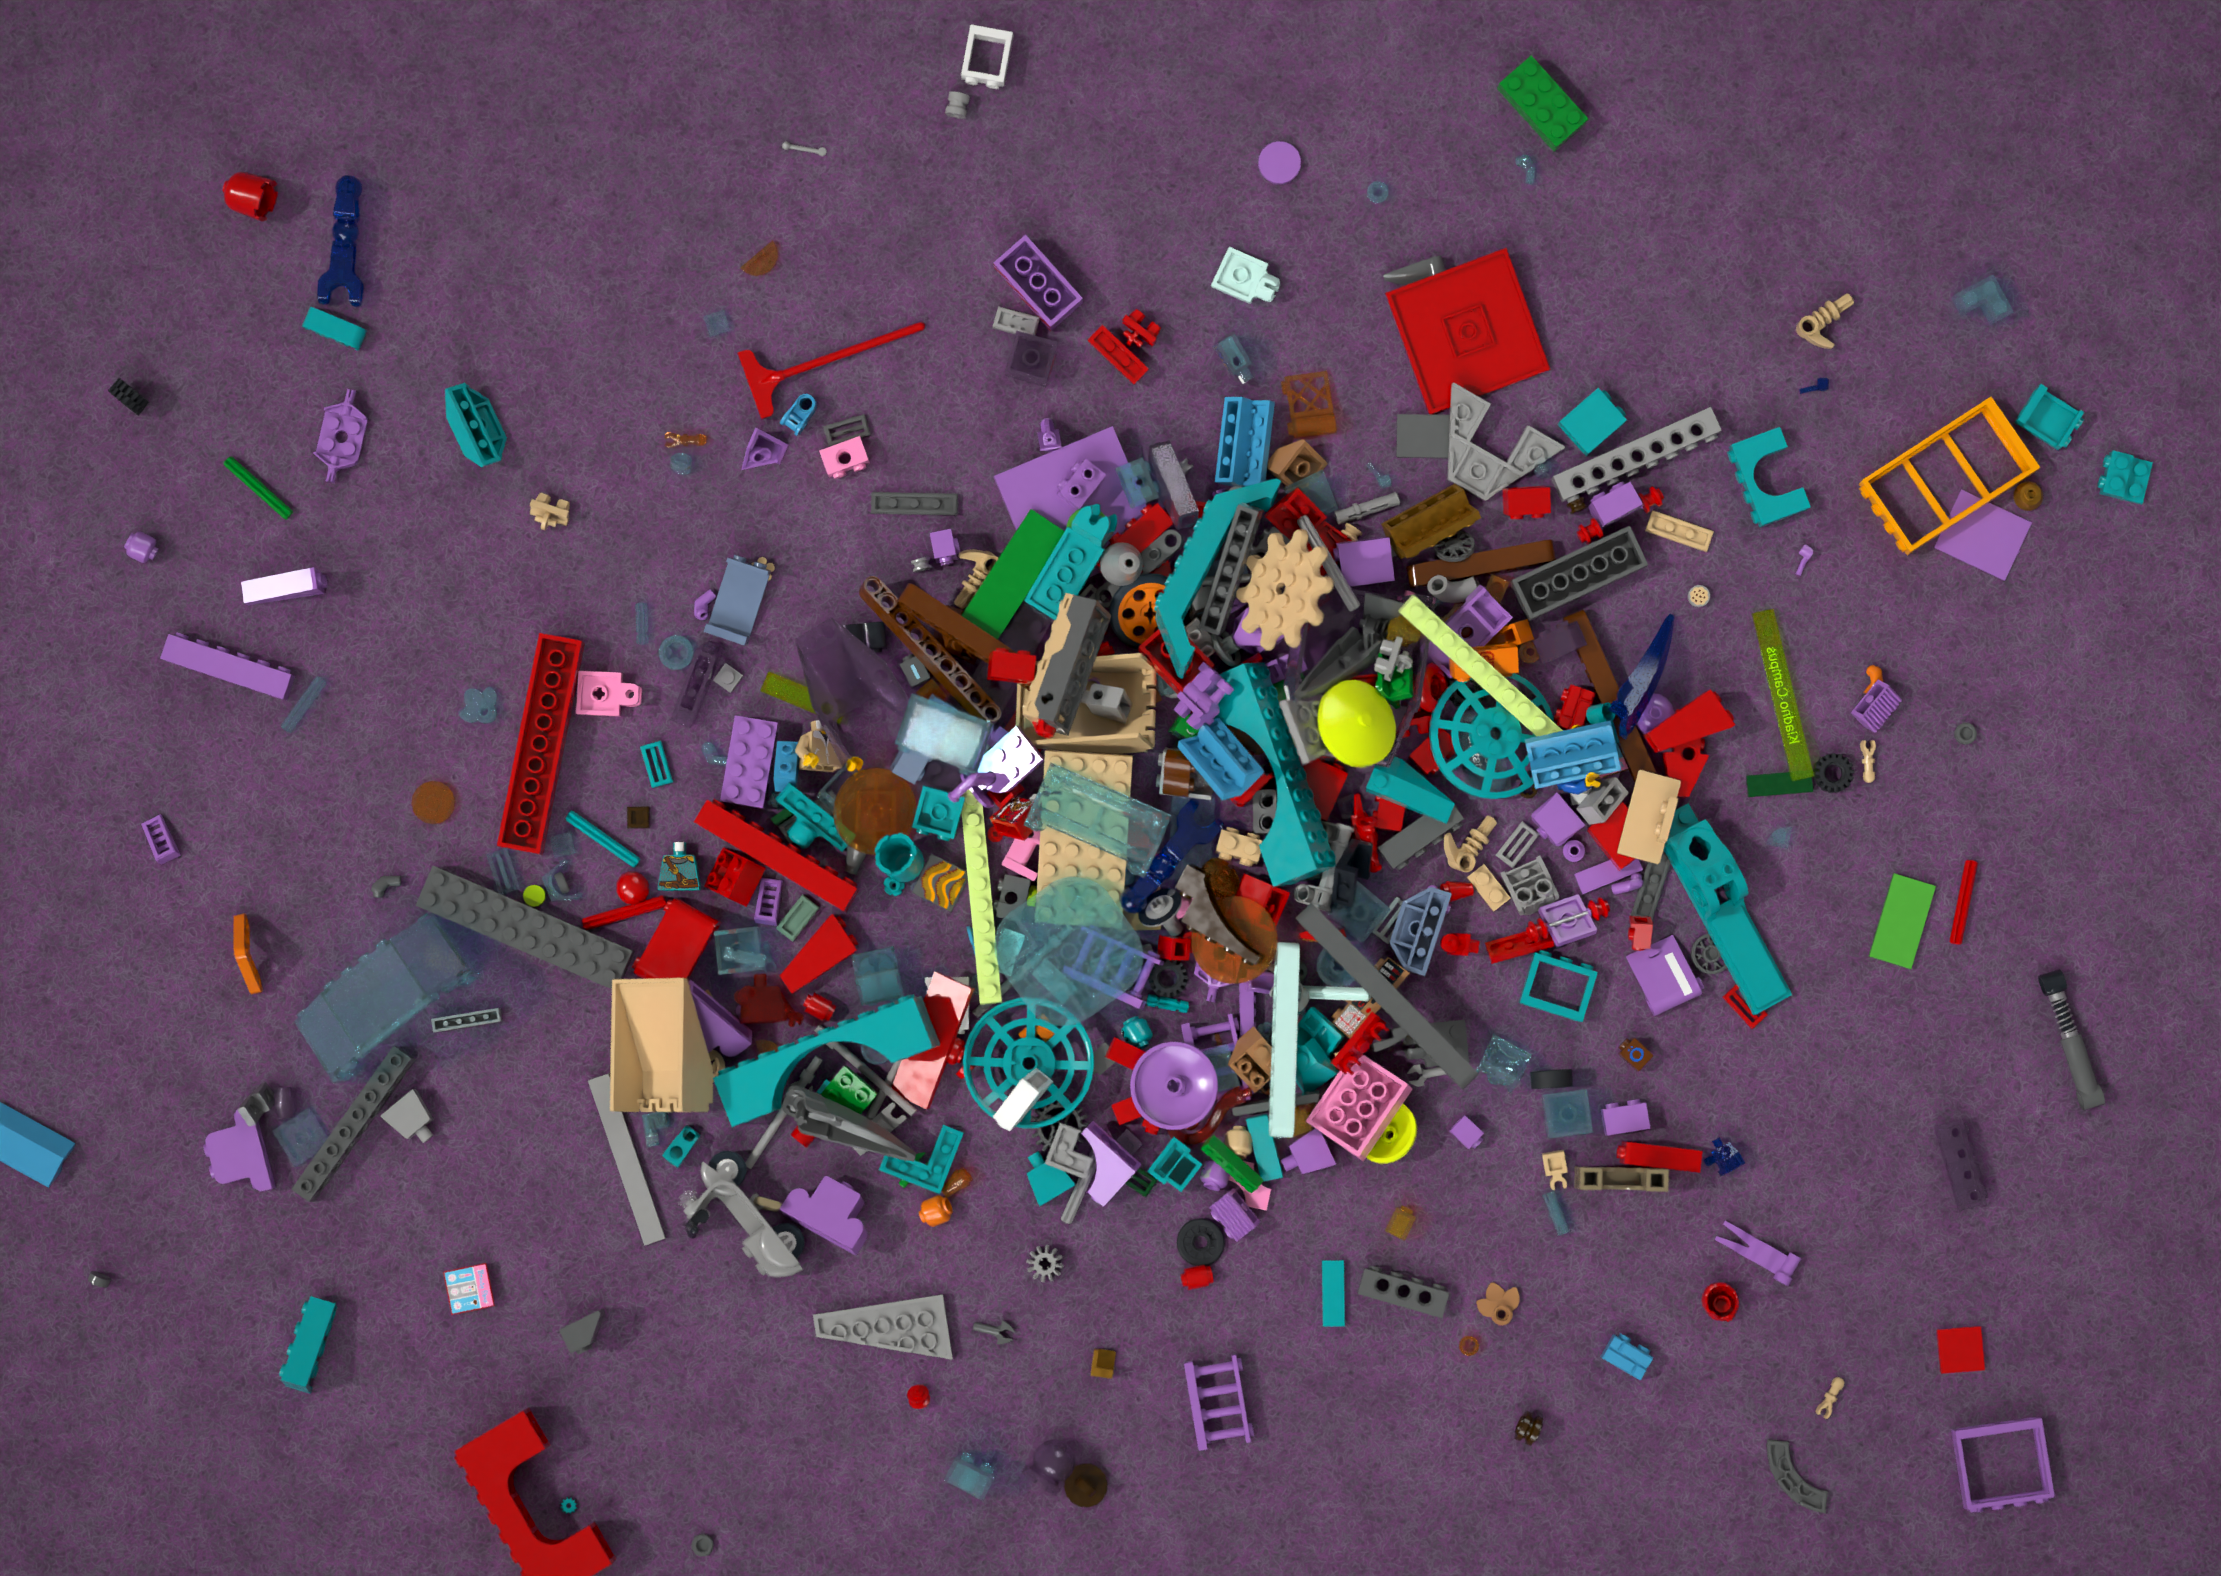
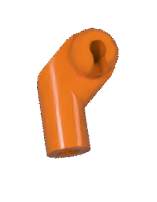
M1870 665L1867 668L1866 673L1870 676L1871 683L1863 692L1864 694L1871 689L1877 680L1883 682L1882 670L1878 666Z

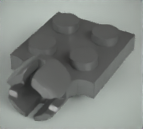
M1465 1020L1430 1023L1469 1063ZM1409 1035L1404 1037L1403 1045L1415 1044L1414 1049H1404L1407 1059H1423L1425 1067L1438 1066Z

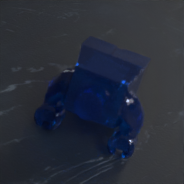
M1720 1137L1712 1141L1716 1148L1712 1151L1713 1155L1703 1160L1706 1166L1716 1163L1720 1169L1718 1171L1720 1176L1745 1164L1739 1151L1730 1142L1723 1144Z

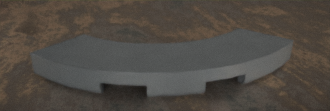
M1767 1439L1766 1450L1769 1467L1780 1488L1801 1506L1816 1512L1826 1513L1828 1491L1809 1485L1797 1474L1790 1458L1789 1442Z

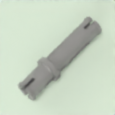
M1393 492L1364 503H1354L1351 507L1334 511L1338 525L1350 520H1360L1363 516L1398 506L1400 501L1397 493Z

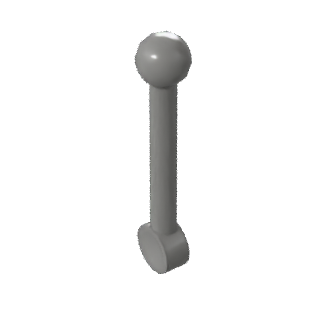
M789 142L782 144L785 150L790 148L818 153L820 156L826 155L825 148L814 149L792 145Z

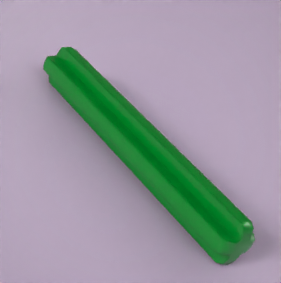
M231 456L225 460L224 466L281 517L287 520L292 515L293 511Z

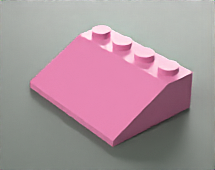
M1362 1055L1358 1059L1362 1065L1359 1066L1355 1063L1351 1067L1354 1075L1344 1074L1341 1070L1339 1071L1306 1122L1364 1161L1412 1091V1088L1365 1055Z

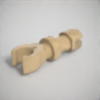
M1862 740L1860 743V748L1864 755V759H1862L1865 771L1863 772V779L1867 783L1875 780V772H1873L1875 759H1873L1876 744L1874 740L1869 741V749L1866 748L1865 740Z
M1840 1377L1833 1379L1829 1392L1824 1395L1826 1397L1825 1400L1816 1408V1414L1818 1415L1821 1414L1823 1408L1826 1409V1414L1823 1415L1826 1419L1830 1417L1832 1404L1837 1401L1838 1398L1836 1396L1844 1386V1380Z

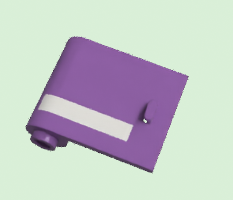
M1673 935L1651 944L1650 949L1636 951L1626 956L1654 1016L1702 995L1701 990L1704 989V986L1699 977L1695 978Z

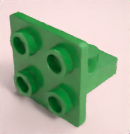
M1378 653V657L1388 659L1384 654ZM1413 664L1411 668L1404 669L1402 673L1398 672V667L1395 666L1391 681L1384 680L1385 674L1378 672L1376 689L1395 709L1400 708V700L1413 697Z
M845 1065L823 1090L821 1096L861 1115L874 1101L878 1093Z

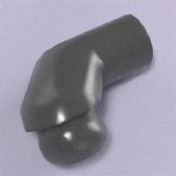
M381 876L371 887L373 896L381 898L384 896V891L388 886H401V876Z

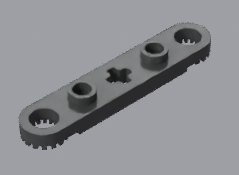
M1175 530L1164 532L1140 553L1144 565L1142 574L1153 573L1171 558L1174 553L1181 549L1183 537L1179 532ZM1171 535H1175L1177 538V543L1173 547H1169L1166 543L1167 538ZM1108 581L1105 582L1096 591L1095 600L1104 608H1109L1113 596L1120 586H1116ZM1105 591H1110L1112 595L1111 600L1104 603L1101 595Z

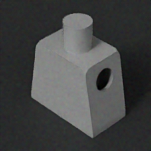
M1094 683L1090 691H1084L1081 703L1087 704L1092 714L1126 724L1132 703L1123 688Z
M412 1089L381 1115L388 1124L406 1139H410L416 1134L425 1143L434 1136L426 1126L433 1120V1117L416 1089Z

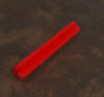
M1966 860L1950 936V943L1955 945H1961L1963 941L1978 865L1974 860Z
M661 895L644 900L638 904H630L583 918L582 924L585 930L593 929L664 908L666 900Z

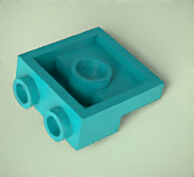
M2114 450L2109 452V455L2106 454L2103 460V467H2106L2104 476H2100L2097 485L2098 488H2101L2099 494L2140 505L2143 504L2153 462L2134 458L2133 455Z
M923 785L912 828H916V832L923 835H929V832L937 834V838L944 841H950V838L954 839L966 797L961 796L959 801L955 803L948 798L949 792Z

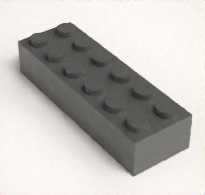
M1628 526L1515 578L1510 582V585L1529 622L1646 568L1648 563L1631 527Z

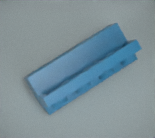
M1225 397L1215 476L1216 483L1231 487H1246L1266 481L1275 402L1270 400H1250L1244 397Z

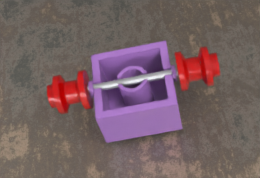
M1622 481L1609 490L1610 493L1605 494V492H1601L1590 500L1591 504L1588 506L1593 518L1590 519V525L1586 527L1583 525L1578 526L1579 531L1576 534L1581 543L1586 542L1589 545L1591 544V538L1595 536L1599 538L1604 537L1603 528L1637 511L1639 508H1643L1646 513H1649L1650 507L1654 504L1659 507L1662 506L1664 496L1661 490L1651 486L1648 494H1637L1631 482L1624 484Z

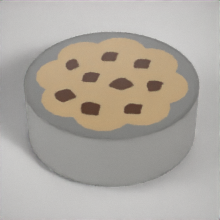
M1696 585L1688 592V601L1694 607H1703L1710 599L1709 590L1702 585Z

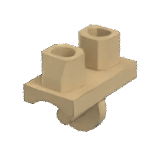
M539 493L536 500H531L530 514L536 516L535 521L541 522L542 530H546L548 525L556 527L557 523L565 526L568 525L570 507L568 501L561 499L558 500L556 507L549 505L551 497L544 493Z

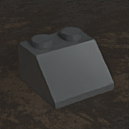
M604 1308L559 1330L570 1354L576 1351L577 1355L592 1348L591 1343L596 1341L605 1315Z

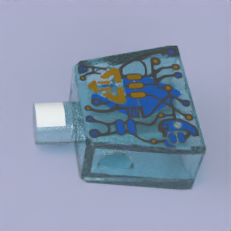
M1235 334L1229 335L1212 346L1230 375L1237 374L1242 384L1253 378L1247 367L1252 363ZM1235 356L1240 360L1238 366H1235L1233 363Z

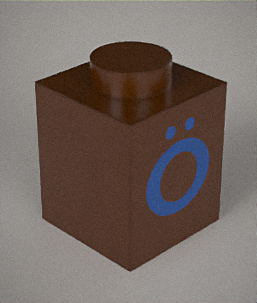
M1626 1038L1618 1047L1620 1049L1618 1055L1636 1072H1639L1654 1056L1636 1038L1631 1040Z

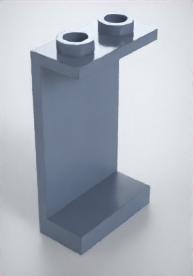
M734 555L733 558L728 557L726 560L728 562L709 623H706L704 632L747 645L771 570L766 569L767 565L754 562L753 565L747 563L746 558Z

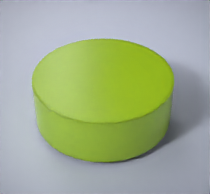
M531 885L525 889L523 898L529 906L537 907L544 903L546 893L542 887Z

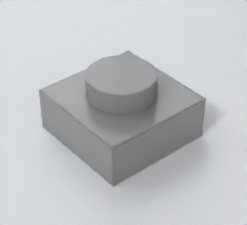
M725 663L713 681L732 693L743 678V675Z

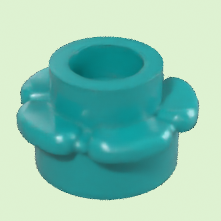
M887 877L884 880V890L888 895L898 896L902 893V889L905 888V882H897Z

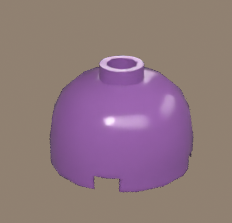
M1655 693L1642 695L1635 701L1631 709V717L1638 732L1642 734L1647 733L1674 714L1670 701L1666 697Z

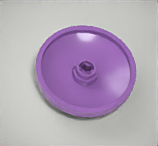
M1167 1042L1149 1049L1141 1056L1132 1072L1130 1091L1135 1107L1148 1122L1160 1128L1180 1130L1199 1123L1209 1114L1217 1098L1218 1078L1213 1064L1202 1051L1189 1044Z

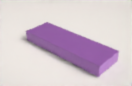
M1635 859L1620 871L1611 860L1578 872L1574 876L1581 893L1585 894L1643 869L1639 859Z

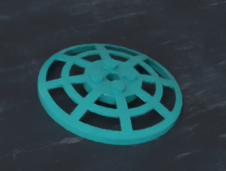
M1512 673V676L1508 678L1514 679L1529 688L1536 695L1531 702L1537 707L1542 704L1547 716L1554 722L1551 709L1539 690L1525 678ZM1454 681L1439 697L1438 703L1432 712L1429 726L1431 751L1442 774L1459 790L1485 799L1511 797L1531 787L1534 784L1533 777L1530 779L1525 770V767L1530 762L1528 754L1521 762L1515 751L1520 742L1525 743V739L1536 736L1534 734L1533 736L1523 734L1520 721L1498 701H1496V707L1485 709L1478 699L1490 695L1487 691L1483 689L1473 694L1465 685L1466 682ZM1458 689L1465 697V700L1457 709L1453 721L1441 720L1440 716L1445 703L1452 693ZM1471 705L1477 715L1471 724L1461 723L1460 720L1464 711ZM1493 727L1498 728L1500 731V737L1497 740L1493 739L1490 734ZM1438 728L1451 730L1452 744L1457 757L1448 763L1445 762L1439 747ZM1459 731L1469 733L1472 744L1464 752L1459 742ZM1476 753L1487 758L1486 770L1475 766L1470 762L1469 758ZM1508 757L1514 768L1504 772H1495L1497 760ZM1463 763L1471 772L1484 777L1481 790L1465 784L1455 776L1452 770ZM1518 774L1523 783L1521 786L1508 791L1490 792L1493 779L1507 778Z
M1033 997L1006 1001L984 1014L968 1037L963 1057L966 1084L979 1107L993 1118L996 1112L989 1106L998 1098L1005 1102L1008 1096L1004 1093L1012 1085L1017 1086L1022 1078L1035 1068H1038L1050 1079L1055 1069L1068 1070L1062 1086L1058 1089L1052 1083L1047 1089L1052 1096L1043 1101L1036 1102L1023 1117L1022 1122H1019L1015 1127L1024 1129L1041 1128L1052 1125L1072 1113L1088 1092L1094 1071V1053L1091 1041L1079 1020L1057 1003ZM1027 1005V1018L1014 1020L1003 1027L993 1018L1008 1008ZM1036 1005L1053 1009L1065 1016L1069 1021L1059 1029L1050 1022L1037 1019ZM987 1023L995 1034L987 1045L984 1057H971L974 1042L981 1029ZM1027 1025L1025 1038L1014 1041L1007 1033L1015 1027ZM1035 1025L1047 1028L1054 1035L1046 1043L1035 1038ZM1074 1027L1079 1031L1085 1043L1088 1061H1075L1072 1046L1066 1037ZM1001 1039L1008 1046L1004 1058H991L994 1046ZM1060 1041H1062L1067 1051L1068 1061L1055 1060L1052 1049ZM1028 1057L1033 1058L1036 1063L1035 1067L1031 1070H1027L1023 1066L1024 1060ZM970 1065L984 1066L986 1080L992 1089V1092L984 1099L980 1097L973 1083ZM991 1067H1003L1007 1079L999 1086L996 1085L992 1077ZM1074 1070H1087L1083 1088L1077 1098L1071 1103L1064 1096V1092L1072 1081ZM1056 1100L1065 1108L1060 1114L1050 1119L1031 1122L1032 1109L1045 1107Z

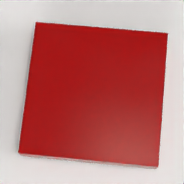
M1981 1326L1936 1329L1941 1374L1985 1370Z

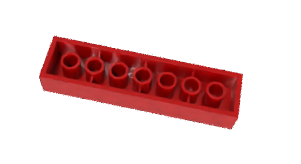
M716 799L712 802L706 800L694 823L844 912L848 911L860 891L856 888L857 883L847 877H844L843 880L838 878L837 875L839 873L827 865L823 869L818 866L820 861L808 854L806 857L801 856L800 849L790 843L786 847L781 844L783 839L771 832L769 835L764 834L763 827L753 821L750 824L744 822L746 817L734 810L731 813L727 812V806Z

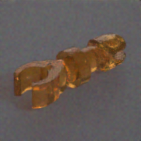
M666 433L664 436L665 439H673L671 443L666 441L665 447L673 448L680 444H683V447H687L688 444L703 446L707 443V437L704 434H696V436L683 434V436L675 433Z

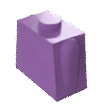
M1557 792L1531 815L1532 820L1539 827L1536 829L1539 835L1544 840L1548 838L1556 846L1564 844L1585 826Z

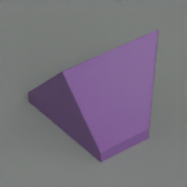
M755 428L746 449L742 470L772 463L780 464L788 444Z

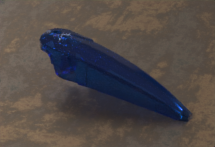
M1672 614L1665 618L1640 662L1619 689L1617 700L1613 701L1609 708V711L1616 714L1621 720L1619 736L1624 739L1628 738L1638 723L1663 673L1672 640L1675 619Z

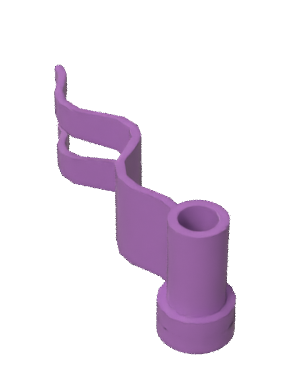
M1724 1222L1723 1225L1747 1243L1749 1248L1718 1236L1715 1238L1716 1241L1774 1273L1773 1278L1786 1286L1790 1285L1792 1281L1791 1276L1801 1258L1792 1253H1789L1787 1256L1731 1223Z

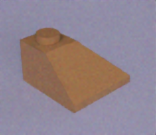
M1302 439L1277 449L1268 460L1267 470L1292 491L1299 488L1305 494L1328 463Z

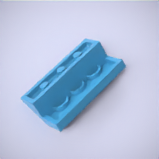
M1220 718L1213 719L1214 722L1211 725L1205 722L1199 728L1197 736L1179 740L1178 748L1221 800L1241 796L1264 773L1261 766Z
M1611 721L1525 739L1535 789L1583 779L1590 772L1602 775L1621 770Z
M0 1102V1161L49 1188L60 1174L62 1163L72 1152L75 1143Z

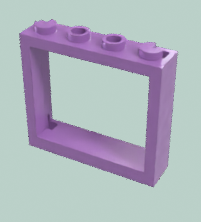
M2031 1417L1951 1429L1963 1506L1965 1509L1970 1510L1971 1513L1983 1512L1985 1507H1992V1510L2004 1509L2005 1504L2012 1503L2014 1506L2027 1505V1501L2035 1500L2036 1503H2044L2049 1501L2048 1498L2055 1497L2042 1418ZM2033 1429L2043 1490L1971 1500L1961 1439Z

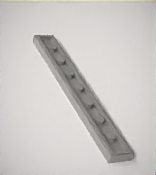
M610 1074L588 1080L644 1246L665 1239L666 1237L623 1112L610 1111Z

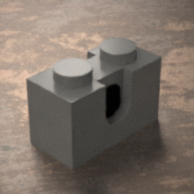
M1006 874L1004 879L1000 878L997 891H1001L1000 900L995 899L993 907L996 918L1022 923L1031 880ZM1009 892L1017 894L1016 903H1006V894Z

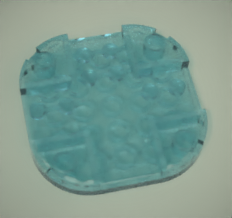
M1065 877L1050 883L1049 886L1008 913L996 932L994 951L1002 972L1030 1011L1042 1021L1056 1026L1076 1025L1092 1017L1128 991L1137 981L1143 966V948L1136 931L1108 892L1090 879Z

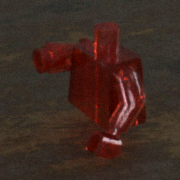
M766 974L753 975L754 986H744L734 994L736 1003L741 1005L740 1024L779 1023L789 1019L788 1025L794 1027L796 1022L801 1025L804 1020V1016L800 1012H795L788 1003L779 986H767Z

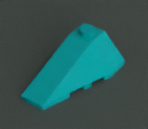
M1389 755L1385 765H1375L1366 787V792L1445 824H1447L1455 805L1454 802L1403 759L1393 755Z

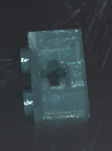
M1143 457L1115 468L1131 509L1159 498L1157 494L1159 493L1158 485L1155 481H1152L1149 474L1151 473L1150 465L1147 461H1144ZM1142 479L1143 483L1136 485L1135 481Z

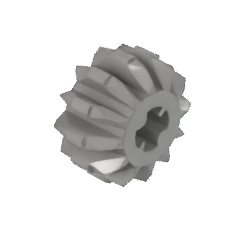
M1049 1245L1045 1246V1252H1042L1041 1247L1037 1246L1039 1255L1031 1251L1030 1255L1035 1260L1027 1259L1028 1264H1034L1033 1267L1028 1268V1272L1037 1271L1033 1275L1034 1279L1039 1274H1042L1041 1282H1045V1275H1048L1049 1280L1053 1281L1054 1278L1051 1273L1054 1272L1057 1276L1061 1274L1055 1267L1063 1268L1064 1264L1056 1263L1057 1260H1061L1063 1257L1062 1255L1053 1256L1057 1252L1056 1248L1051 1253H1048ZM1044 1257L1048 1258V1262H1051V1267L1047 1266L1048 1269L1046 1270L1042 1269V1265H1039V1260L1043 1261Z

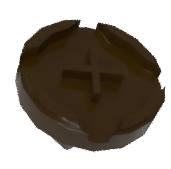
M1083 1463L1069 1470L1065 1477L1064 1489L1066 1496L1073 1504L1088 1508L1097 1505L1103 1500L1107 1493L1108 1482L1104 1472L1094 1464Z

